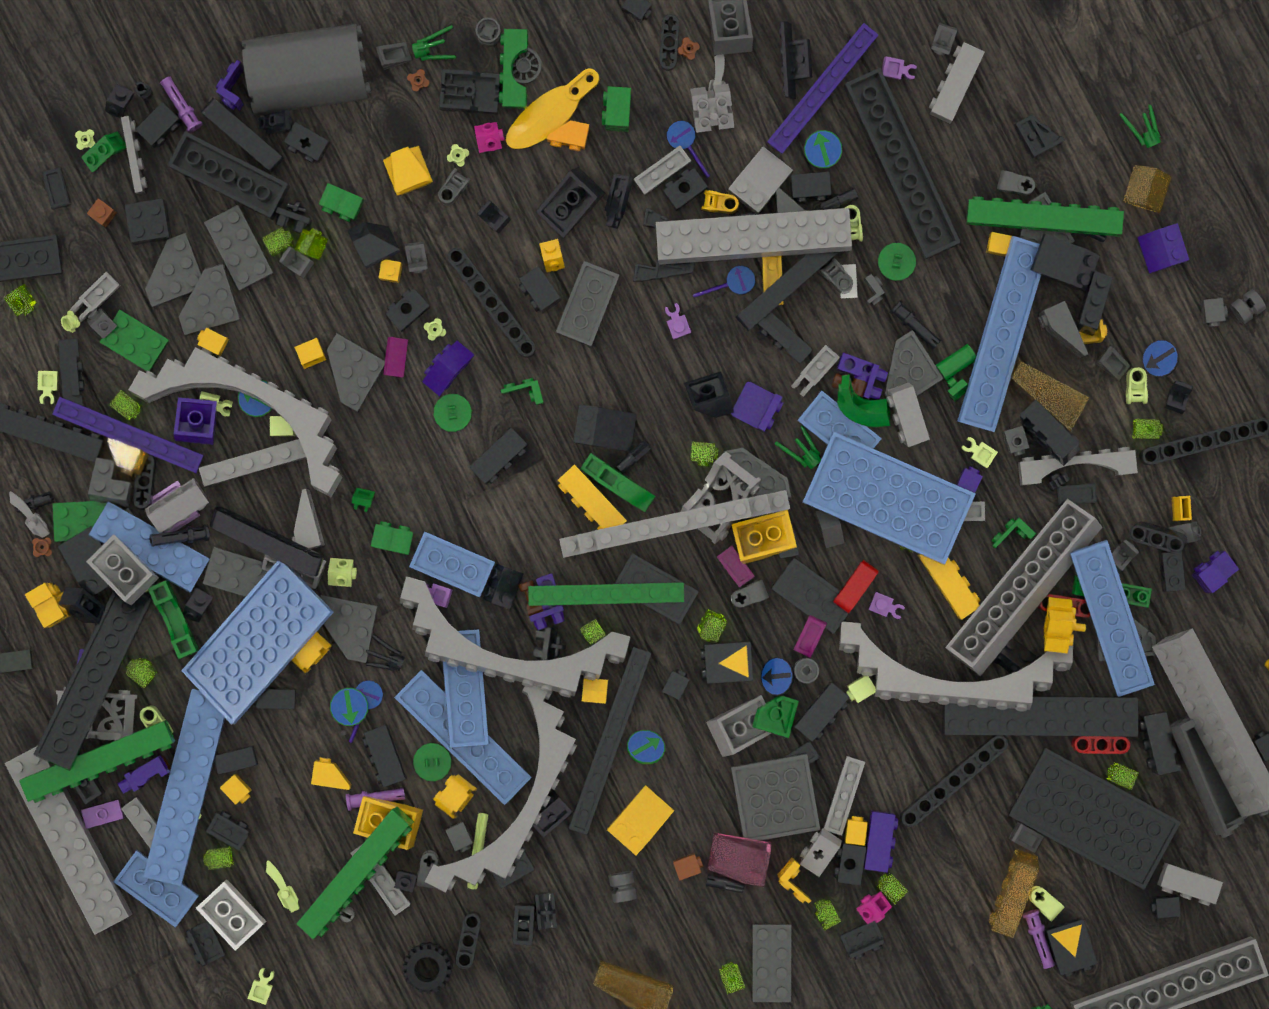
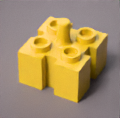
M43 583L25 594L44 628L53 627L71 616L65 608L58 604L63 592L61 593L59 587L56 584L53 585V583Z
M1049 597L1044 623V651L1068 653L1069 646H1073L1074 635L1072 632H1085L1086 624L1076 623V608L1072 607L1071 599Z

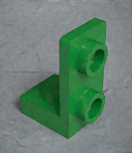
M118 132L104 135L82 156V159L90 171L94 172L112 155L125 151L127 149L126 143Z
M533 378L523 380V384L515 386V383L504 385V389L500 390L503 395L532 387V390L529 391L531 402L535 401L536 405L544 404L538 380L534 381Z
M1012 518L1005 525L1007 529L1002 534L998 532L993 537L991 547L996 548L1015 527L1017 528L1016 533L1023 539H1031L1036 533L1020 518L1015 520Z

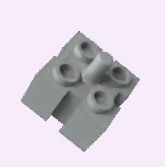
M728 84L715 85L712 91H706L705 87L690 89L696 133L711 131V126L718 125L719 130L734 128L731 93Z

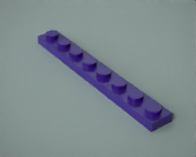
M865 23L861 25L767 141L770 146L780 154L784 153L878 37L875 31Z
M59 397L52 414L194 473H197L204 457L202 454L62 397Z

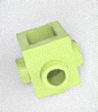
M330 558L328 585L351 587L352 579H356L357 568H353V560Z

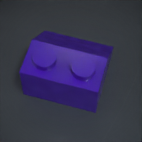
M1178 223L1137 237L1149 274L1189 260Z
M178 397L174 427L175 441L214 445L217 401Z

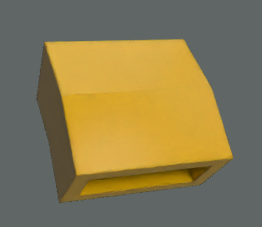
M318 338L295 347L304 369L326 360Z
M1190 496L1171 497L1173 521L1192 520Z
M584 678L582 701L606 704L608 680H588Z

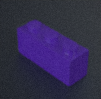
M871 810L864 869L888 873V868H892L893 857L890 856V851L895 847L893 830H897L898 818H895L894 813Z

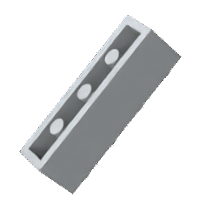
M965 42L961 47L957 46L953 54L956 59L953 64L949 63L945 74H948L945 81L941 80L937 91L940 93L937 99L933 97L929 108L932 109L930 115L951 124L985 53L984 51Z

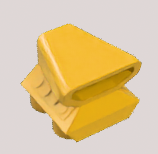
M419 146L413 148L405 147L391 153L390 157L383 160L397 196L433 182Z

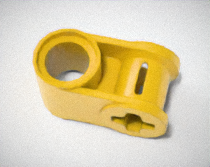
M710 190L704 191L705 201L701 210L733 214L738 210L739 202L734 195ZM733 200L736 205L734 208L728 209L725 207V202Z

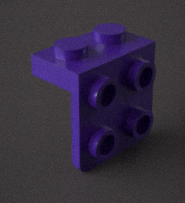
M238 60L229 65L227 69L228 74L224 79L221 78L216 85V93L222 99L221 101L224 102V105L232 110L236 108L240 111L244 105L238 96L230 92L244 70V66Z
M747 382L733 407L734 412L731 415L765 432L766 429H771L775 421L772 419L774 413H779L783 406V402H781L782 396L773 394L752 382Z

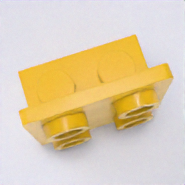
M792 857L777 874L779 882L786 890L791 888L794 891V896L799 901L810 903V897L789 880L790 878L794 879L800 872V864Z

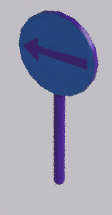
M685 121L673 123L667 131L669 144L674 148L681 146L682 149L688 148L707 178L710 177L691 147L695 140L694 128Z
M736 266L728 273L727 283L695 293L693 297L725 287H729L736 294H746L754 287L755 276L748 267Z
M364 681L356 687L357 690L366 696L368 709H373L381 703L383 692L379 684L374 681ZM356 724L349 740L350 743L354 740L359 724Z

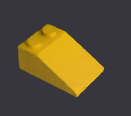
M788 510L732 524L740 561L743 564L797 548Z
M645 785L610 824L607 830L633 854L637 855L674 810Z
M363 796L353 833L368 838L393 808L398 807L414 821L411 826L412 831L406 837L402 836L399 840L401 844L398 848L409 850L414 847L423 810L406 804Z

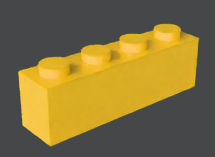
M575 464L558 479L560 482L558 487L565 494L569 492L573 496L571 501L578 508L582 506L587 511L584 515L591 522L595 520L600 525L597 528L598 530L623 525L627 522Z
M918 554L921 562L960 620L976 611L980 606L981 600L975 592L971 593L968 588L970 583L965 576H960L958 573L960 568L954 560L950 561L947 558L945 565Z

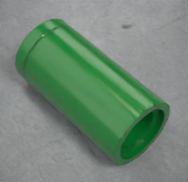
M966 344L935 366L944 380L947 381L974 363L976 354Z

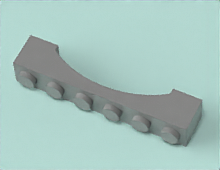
M297 439L200 467L199 471L204 487H209L254 472L306 459V455L300 440Z
M1130 447L1118 448V452H1111L1110 449L1099 450V454H1091V451L1080 452V456H1074L1064 466L1053 458L1052 455L1041 456L1042 460H1034V457L1022 458L1023 462H1018L1020 485L1042 483L1041 479L1052 471L1075 464L1102 466L1114 471L1115 476L1138 473L1135 450H1130Z

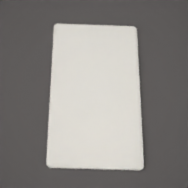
M856 264L842 265L852 278L853 287L849 293L841 294V298H857ZM847 280L840 281L842 289H847L850 286Z

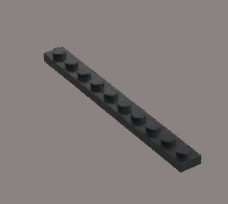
M636 647L632 649L569 826L571 830L585 835L588 833L649 662L650 652Z

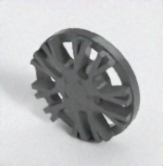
M528 48L526 57L519 55L520 58L516 59V64L513 65V68H517V70L513 71V75L516 72H520L518 79L514 77L517 83H530L541 72L542 64L539 55L534 50ZM531 53L534 54V55L531 57V59L529 60V59H528L529 55H530ZM537 58L538 64H531V61ZM531 67L537 68L538 70H531ZM528 72H532L534 74V76L530 79L527 75ZM522 74H525L526 80H522Z

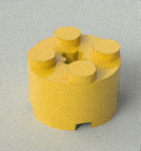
M316 632L291 661L306 674L311 670L310 666L312 664L316 665L332 645Z
M459 774L456 776L451 775L445 782L446 788L442 792L439 791L433 798L436 802L435 805L453 819L457 817L455 813L457 811L462 812L472 799L474 794L471 792L477 790L475 786Z

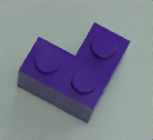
M456 341L453 345L448 344L443 349V354L439 353L433 359L434 365L431 364L424 372L426 376L422 382L439 397L449 388L457 375L474 357V354L459 341Z
M1219 551L1214 552L1209 556L1210 560L1208 562H1202L1194 568L1195 572L1192 576L1205 593H1214L1228 582L1227 579L1239 570L1225 551L1220 553Z

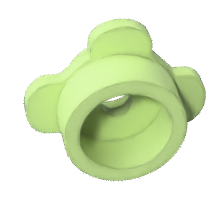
M92 130L76 132L75 137L78 141L76 146L78 149L91 148L96 144Z
M454 144L451 147L450 154L447 155V160L457 163L459 167H462L465 164V158L469 156V151Z
M71 310L67 312L66 316L61 318V324L66 331L73 333L76 328L80 327L78 317Z
M438 318L433 322L424 324V329L429 334L428 339L434 341L436 337L445 336L446 330L441 325L442 321Z

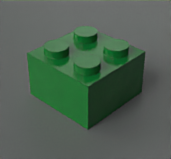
M608 86V91H604L603 106H606V111H602V125H605L606 131L629 132L631 88Z

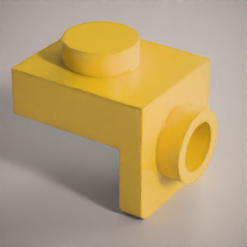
M558 239L539 243L546 272L565 268Z
M1101 319L1098 329L1093 336L1079 332L1084 344L1101 343L1105 336H1107V327L1103 325V319Z

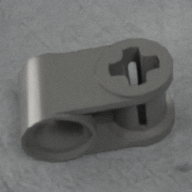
M456 168L453 169L438 192L442 205L450 206L455 203L471 181L469 177L466 178L461 175ZM444 192H450L453 196L450 200H444L442 195Z
M1001 170L997 185L998 191L1023 196L1030 195L1034 191L1035 182L1032 178ZM1025 182H1028V186L1031 187L1027 191H1024V187L1021 186Z
M834 257L827 266L819 269L823 277L839 293L847 294L852 290V278ZM847 280L850 286L847 289H842L839 286V282Z
M763 580L733 592L731 595L732 604L735 607H745L769 598ZM738 593L740 594V596L745 597V599L742 600V604L740 602L735 601V599L738 598Z
M427 850L422 854L416 886L436 889L425 883L433 864L438 866L439 858L435 851ZM428 856H432V859L435 861H432L431 864H427V860L424 859H427Z

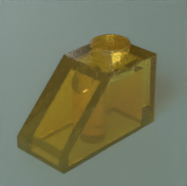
M108 438L107 442L115 464L122 468L121 472L130 476L133 473L140 475L149 454L136 447Z

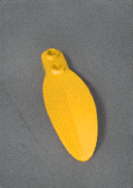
M585 69L567 85L556 87L537 98L511 125L506 135L507 145L513 149H522L547 139L550 133L563 126L570 119L579 101L598 85L600 80L599 74L594 69ZM593 76V81L587 82V77ZM574 88L579 89V92L576 95L572 94V90Z

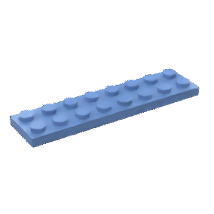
M1104 540L1071 552V559L1117 696L1120 697L1155 685L1108 541Z
M423 670L394 697L504 805L532 778L489 735V745L450 748L445 692Z

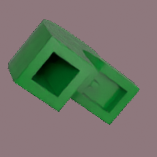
M843 375L842 384H839L837 401L840 411L848 419L860 425L869 427L890 426L891 412L887 399L867 400L859 397L854 392L850 375Z

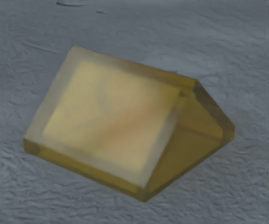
M1134 165L1123 202L1160 213L1172 176L1157 168Z

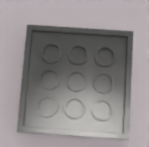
M807 753L731 767L744 843L820 830Z

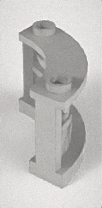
M725 452L714 462L709 474L705 478L707 484H704L702 490L698 488L694 495L682 506L681 512L706 507L703 504L705 499L710 500V506L715 505V498L711 493L713 489L726 490L730 487L733 501L739 500V495L743 496L741 499L754 497L760 490L759 484L761 479L753 477L731 460L732 456ZM738 477L746 484H748V487L745 491L742 489V485L744 484L743 482H739L736 484L735 481L738 479ZM720 478L723 479V483L728 481L724 486L719 485ZM735 521L720 524V527L715 532L709 527L698 528V530L716 544L719 540L722 541L729 533L728 530Z
M66 687L63 690H56V694H58L57 705ZM130 690L108 693L106 697L113 699L111 703L104 700L102 706L111 717L103 719L98 725L97 731H94L92 726L86 739L96 738L115 741L132 734L134 706L137 695L130 694ZM118 700H125L124 715L117 714L123 708V706H117ZM124 718V728L122 727V723L120 721V719ZM113 720L114 723H109L111 729H105L104 724L107 721Z

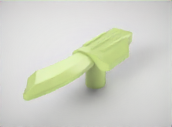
M268 860L266 873L279 887L280 890L277 895L282 905L289 909L291 913L300 908L299 899L292 886H286L280 872Z

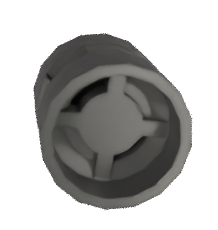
M487 17L477 23L476 35L482 45L492 47L499 43L501 29L495 19Z
M1253 289L1242 295L1243 299L1238 298L1229 305L1234 316L1243 325L1253 319V314L1258 315L1266 309L1264 301Z
M801 658L793 666L794 676L800 682H814L819 675L818 664L812 659Z
M633 871L608 875L610 886L613 887L611 891L613 903L637 899L636 888L632 886L634 883Z

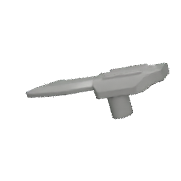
M724 54L714 57L715 80H710L708 91H712L715 85L726 84L722 81L725 66Z
M10 491V503L27 517L25 524L31 532L41 538L50 534L47 524L37 513L33 514L27 504Z

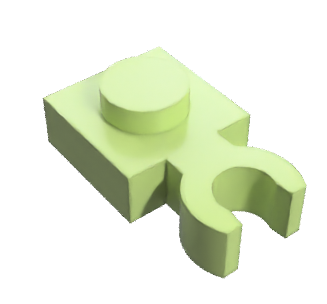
M38 371V390L43 391V394L40 396L41 404L45 403V398L48 396L51 399L50 403L55 404L56 399L53 391H58V371Z
M201 391L200 400L217 401V411L223 416H230V410H226L224 407H232V401H219V395Z
M968 437L967 440L972 445L970 448L962 446V450L972 452L971 459L987 469L998 452L983 442L978 446L973 438Z
M262 968L259 972L260 981L254 980L247 999L266 1005L273 987L268 982L273 979L274 971L270 973L269 977H265L263 974L265 968Z

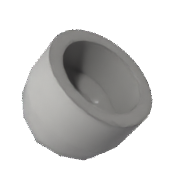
M349 906L346 909L342 908L339 912L341 914L339 918L343 922H350L355 916L353 908ZM342 912H345L346 914L351 915V917L348 918V917L342 915Z

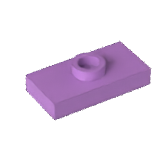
M120 800L81 810L86 829L123 819L124 814L121 810Z

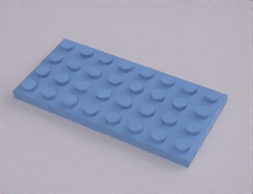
M833 432L802 503L945 565L975 497V493Z
M277 561L181 671L230 724H235L334 612L290 566Z

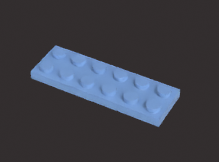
M109 501L88 535L102 544L113 534L116 535L154 573L189 593L209 561V558L181 542L152 547L149 536L150 534H160L158 530Z
M479 629L458 631L463 637L481 647ZM442 661L449 747L460 748L489 745L483 672L478 670L477 672H471L466 670V667L459 665L458 667H452L447 665V662Z

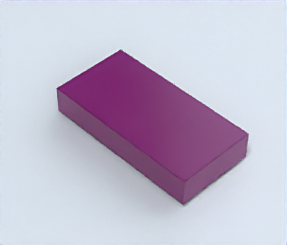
M388 337L383 375L404 378L408 339Z
M730 546L717 556L739 588L755 577L748 566L740 561L739 554L733 546Z
M810 615L793 650L811 658L827 623Z

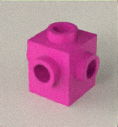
M497 122L474 126L479 153L502 149L501 141L504 140L502 129H498Z
M880 891L873 896L868 894L860 900L862 904L856 909L865 922L869 924L873 921L878 923L885 918L884 914L892 906Z

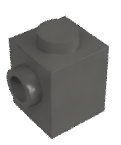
M1223 298L1208 299L1200 302L1203 324H1209V327L1221 326L1220 322L1226 321L1225 317L1228 316L1227 307L1224 306Z
M1023 426L1002 432L1008 454L1014 453V456L1026 453L1025 449L1029 448Z

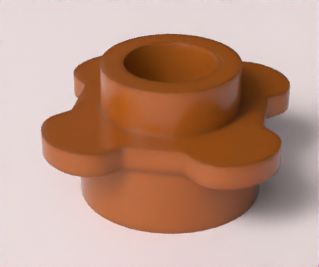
M685 37L682 40V45L678 48V53L689 60H693L695 52L699 50L700 46L697 42L694 43L688 37Z
M422 69L407 76V80L411 82L412 90L415 92L429 86V80L426 79L425 71Z
M50 538L33 539V555L35 557L40 555L50 556L52 554L50 549L52 541Z

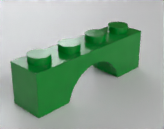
M504 29V34L500 36V44L504 46V53H500V65H503V72H500V84H503V92H499V103H503V108L527 109V88L515 81L512 71L516 58L528 51L529 32L527 29Z
M165 580L149 587L148 590L153 602L168 628L171 643L178 659L198 652L199 648L170 582Z

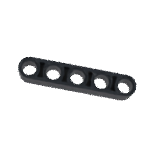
M212 98L201 111L205 117L271 173L283 161L284 158L216 99Z

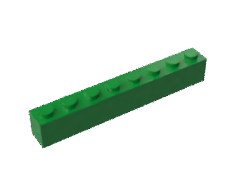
M975 196L968 200L966 225L1120 237L1123 230L1124 211H1119L1117 207H1108V210H1102L1100 206L1080 208L1081 205L1069 204V207L1061 206V203L1042 205L1040 201H1030V204H1025L1022 200L1015 199L1011 200V202H1003L1001 198H992V201L984 200V197Z
M684 583L528 586V606L684 602Z
M164 720L78 755L70 771L54 765L24 777L19 782L27 801L33 800L34 803L46 799L44 795L52 793V796L63 792L62 788L66 786L74 788L81 785V780L88 778L91 781L100 777L98 773L106 771L108 774L117 770V766L124 763L125 766L135 763V758L142 756L143 759L154 755L153 751L159 748L161 752L172 747L171 744L175 742L167 720Z
M398 807L393 808L297 922V925L312 939L318 936L323 937L329 930L327 926L331 922L334 923L341 916L339 914L341 909H346L352 903L351 897L354 894L358 895L365 887L363 883L366 879L369 881L376 874L375 869L377 866H382L388 860L387 854L390 851L394 852L401 844L399 840L402 836L406 837L412 831L411 826L414 821Z

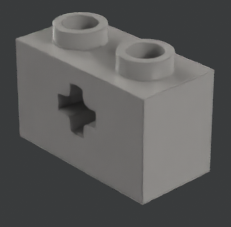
M824 828L819 833L815 832L810 840L812 842L810 847H805L800 854V857H802L800 865L820 877L834 857L842 842L841 839Z

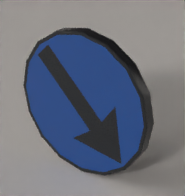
M1167 340L1152 342L1143 353L1142 363L1144 369L1154 377L1170 375L1179 363L1178 349Z
M775 657L769 659L764 664L761 671V682L764 689L771 695L777 696L783 695L791 689L794 682V670L789 661L784 658Z

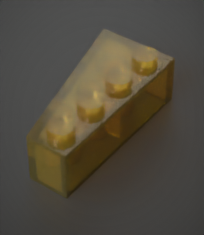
M1020 360L1011 375V378L1037 400L1069 431L1072 430L1089 399L1088 396Z
M1015 849L1008 867L1007 876L1002 883L1001 894L996 899L995 906L997 907L995 913L992 912L990 915L991 931L1014 938L1039 871L1038 857L1036 855Z
M601 960L593 983L614 998L616 997L623 1004L633 1009H667L673 993V985Z

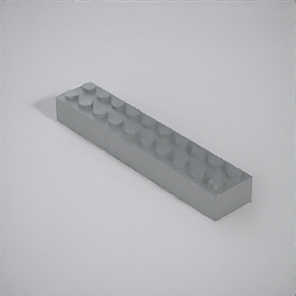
M849 208L656 222L659 265L852 251Z
M1067 499L945 648L955 658L981 676L1073 564L1070 553L1087 547L1102 529L1097 519Z
M1193 628L1165 637L1152 648L1189 718L1194 720L1196 725L1194 728L1241 817L1268 811L1269 772Z
M36 746L6 762L5 765L95 935L131 916L132 912L118 885L113 882L114 878L88 828L86 829L85 823L67 788H62L63 792L52 796V793L44 795L46 799L34 803L33 800L27 801L19 780L54 766V764L34 756Z
M1250 936L1070 1003L1072 1009H1179L1267 977L1269 974L1257 941Z

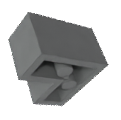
M96 458L88 496L91 501L108 503L109 501L114 505L129 507L133 489L130 482L115 480L118 470L115 461Z

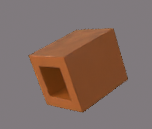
M98 198L87 214L106 228L117 212Z
M695 853L673 860L679 881L701 873L700 868L703 867L700 856L696 857Z

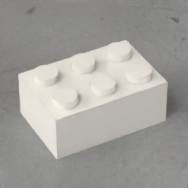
M225 880L196 907L200 914L235 951L266 922L228 880Z

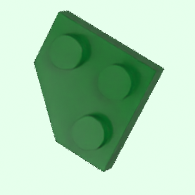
M785 696L775 697L757 709L752 727L789 738L799 701Z

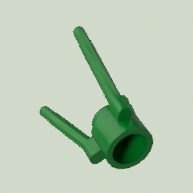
M450 25L412 44L415 58H421L422 61L455 59V55H427L430 53V47L442 44L445 40L441 39L431 43L427 41L453 29V26Z
M1149 105L1148 108L1153 129L1146 113L1142 114L1148 129L1147 132L1143 133L1144 137L1138 133L1123 113H1120V117L1138 138L1141 146L1145 144L1147 148H1150L1161 142L1152 105Z
M803 425L800 428L811 449L808 450L798 438L795 441L805 453L802 456L804 460L779 442H775L776 446L800 462L804 468L808 466L812 469L821 461L820 452L816 449Z

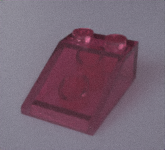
M714 833L707 869L744 884L764 887L771 853V842Z

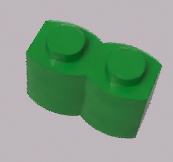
M328 183L319 205L323 207L322 211L331 215L333 212L340 214V219L350 222V220L356 221L364 199Z
M380 521V525L375 524L371 547L409 555L414 532L410 531V527L399 525V529L392 528L391 523Z

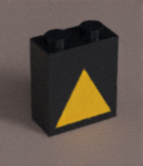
M750 641L705 644L704 649H701V660H705V668H702V679H706L707 684L753 681Z
M1079 917L1045 928L1054 962L1060 975L1068 977L1074 975L1076 970L1082 969L1087 971L1093 969V965L1098 964L1084 919Z

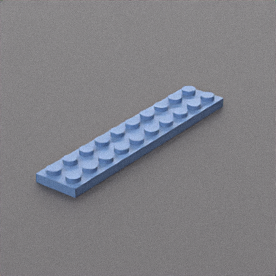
M1015 236L1011 237L957 420L958 422L995 432L1041 277L1040 274L1031 271L1040 245L1038 243Z
M191 690L143 875L145 878L182 886L214 756L216 755L225 717L200 690Z

